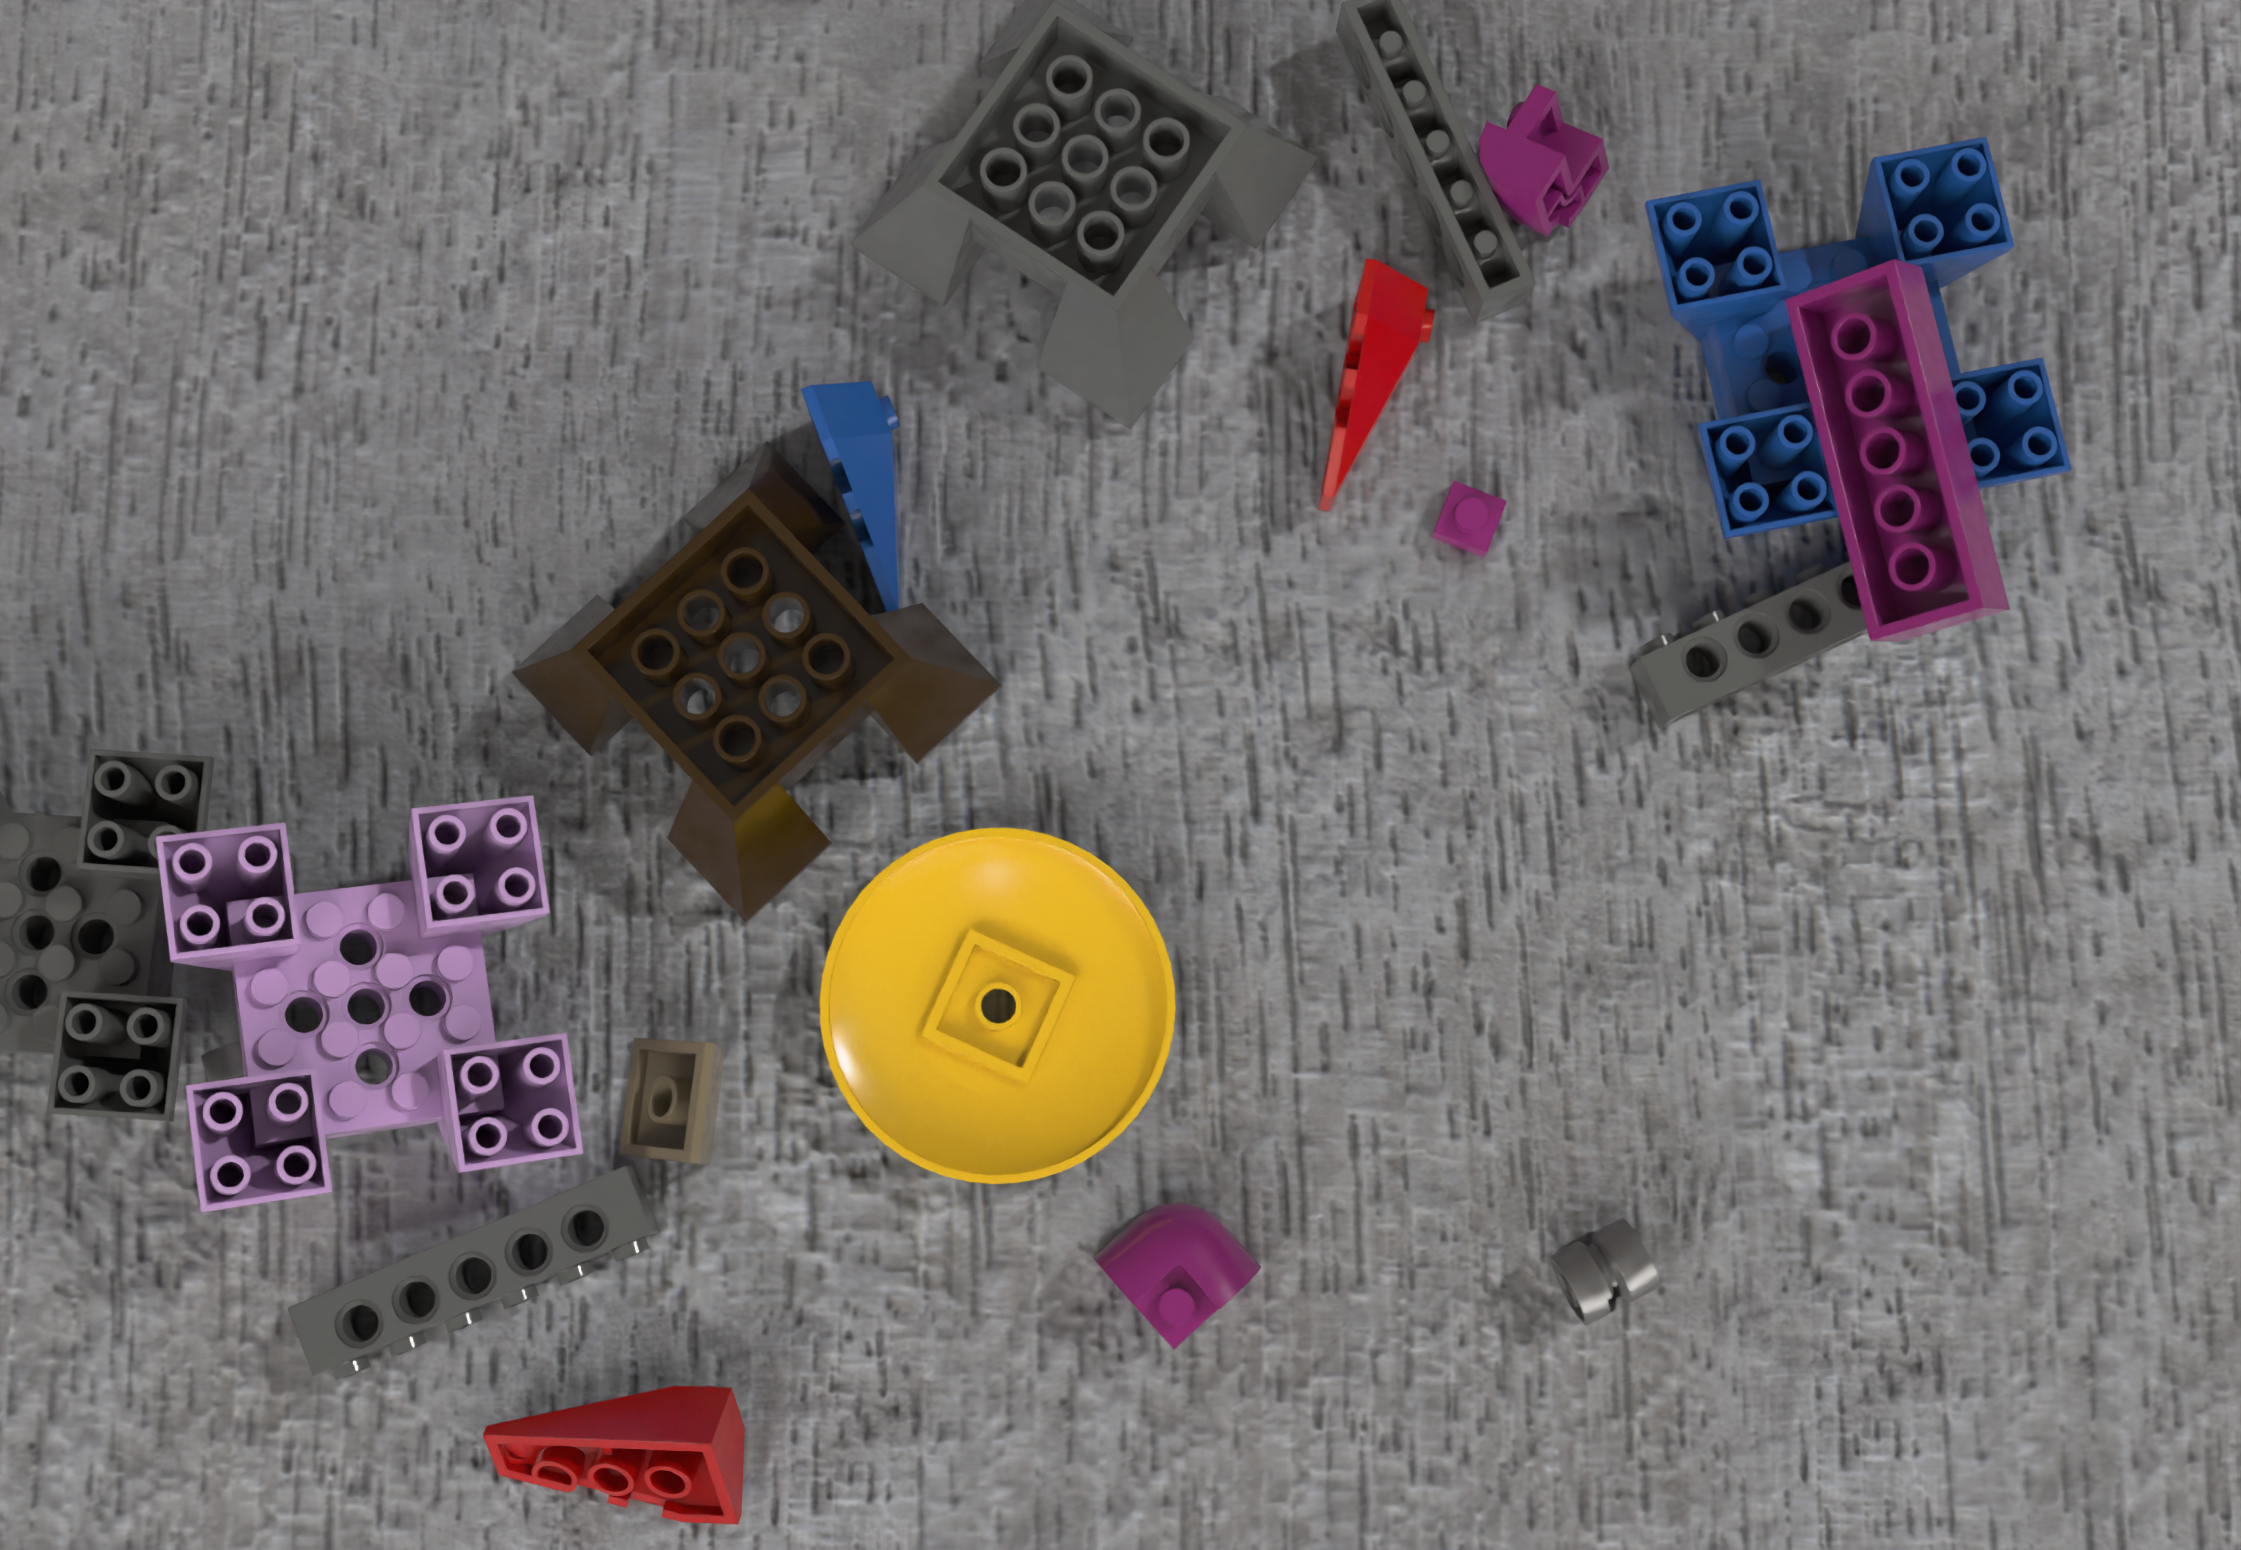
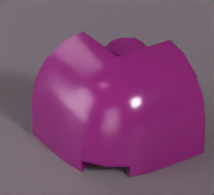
M1538 84L1535 85L1525 102L1521 101L1513 108L1507 122V129L1487 121L1479 139L1481 166L1501 209L1519 225L1548 238L1552 229L1558 224L1567 228L1571 226L1609 170L1603 139L1564 123L1556 92Z
M1181 1202L1156 1205L1141 1214L1093 1257L1173 1350L1211 1315L1230 1301L1261 1268L1221 1221L1201 1207Z

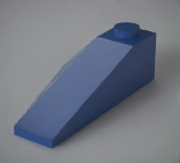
M871 381L818 384L802 388L801 391L884 608L886 612L902 608L896 448L891 430L899 428L900 424L888 395L878 398Z

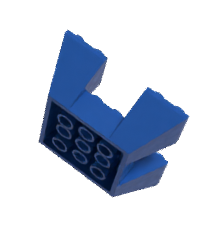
M1987 136L1873 158L1870 162L1855 239L1778 253L1760 179L1646 201L1645 209L1670 315L1701 343L1719 420L1699 423L1697 429L1723 539L1839 517L1785 300L1893 259L1922 267L1979 490L2068 473L2072 470L2043 357L1964 373L1960 372L1940 289L2005 254L2015 246ZM1765 368H1774L1780 371L1785 378L1786 384H1778L1771 380Z

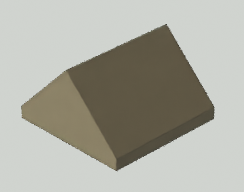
M634 1038L618 1155L710 1165L725 1056L724 1047L708 1042Z

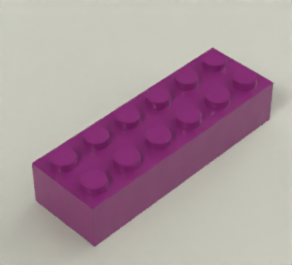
M1893 259L1786 299L1785 303L1870 641L1900 642L2010 610L1922 267Z

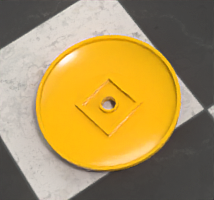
M980 828L940 837L914 848L881 871L861 891L836 930L826 957L819 999L820 1026L830 1069L840 1091L863 1124L886 1146L924 1169L954 1179L987 1184L1019 1183L1060 1173L1084 1162L1117 1138L1137 1117L1161 1077L1169 1055L1176 1011L1172 967L1164 940L1150 912L1129 884L1110 866L1093 854L1070 842L1048 834L1014 828ZM994 990L1007 991L1016 1001L1014 1015L1004 1023L990 1022L982 1013V1002L985 996Z

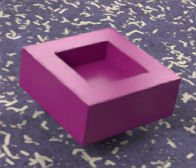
M1453 481L1431 538L1484 558L1507 501Z

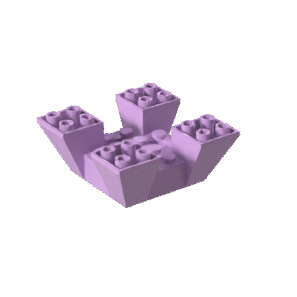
M533 795L412 808L410 810L407 881L294 894L285 823L156 837L170 962L231 971L244 1077L185 1086L200 1213L332 1193L326 1139L437 1123L458 1173L583 1154L567 1032L496 1042L482 938L544 917L550 913ZM349 938H360L371 947L372 960L363 965L351 964L341 955L340 944ZM417 988H427L433 991L440 1001L439 1012L433 1016H422L416 1013L409 1002L410 992ZM357 996L372 998L380 1009L379 1020L367 1025L357 1023L349 1015L348 1001ZM296 1004L309 1005L319 1016V1026L308 1033L296 1032L286 1022V1010ZM367 1054L380 1057L386 1063L388 1069L386 1080L379 1084L365 1083L356 1073V1060Z

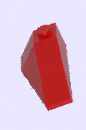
M1366 258L1355 295L1318 505L1319 510L1329 511L1412 362L1419 342L1429 343L1435 310L1425 308L1428 288L1375 259Z
M670 1386L487 1425L483 1433L484 1440L500 1476L567 1493L575 1490L577 1485L592 1488L609 1494V1504L627 1508L631 1498L664 1507L662 1517L679 1522L739 1524L742 1515L745 1427L732 1387Z

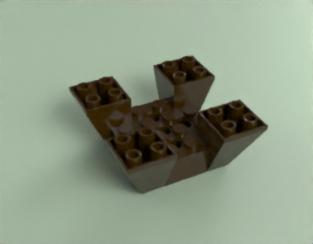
M768 441L683 516V519L697 535L625 601L614 609L597 594L512 671L516 678L590 756L598 751L630 720L635 718L684 770L692 781L667 839L746 923L756 916L832 845V842L787 791L870 715L918 765L1001 688V684L923 603L870 616L812 554L845 525V522ZM707 607L719 610V617L716 623L709 629L695 630L691 627L692 619L699 610ZM798 610L804 613L803 622L796 630L780 632L775 629L776 619L784 611ZM752 649L760 653L759 662L751 671L736 673L731 670L732 660L740 651ZM702 689H709L715 692V701L708 711L701 714L688 712V701L695 692ZM791 691L800 695V704L792 714L777 716L771 713L772 702L779 694Z

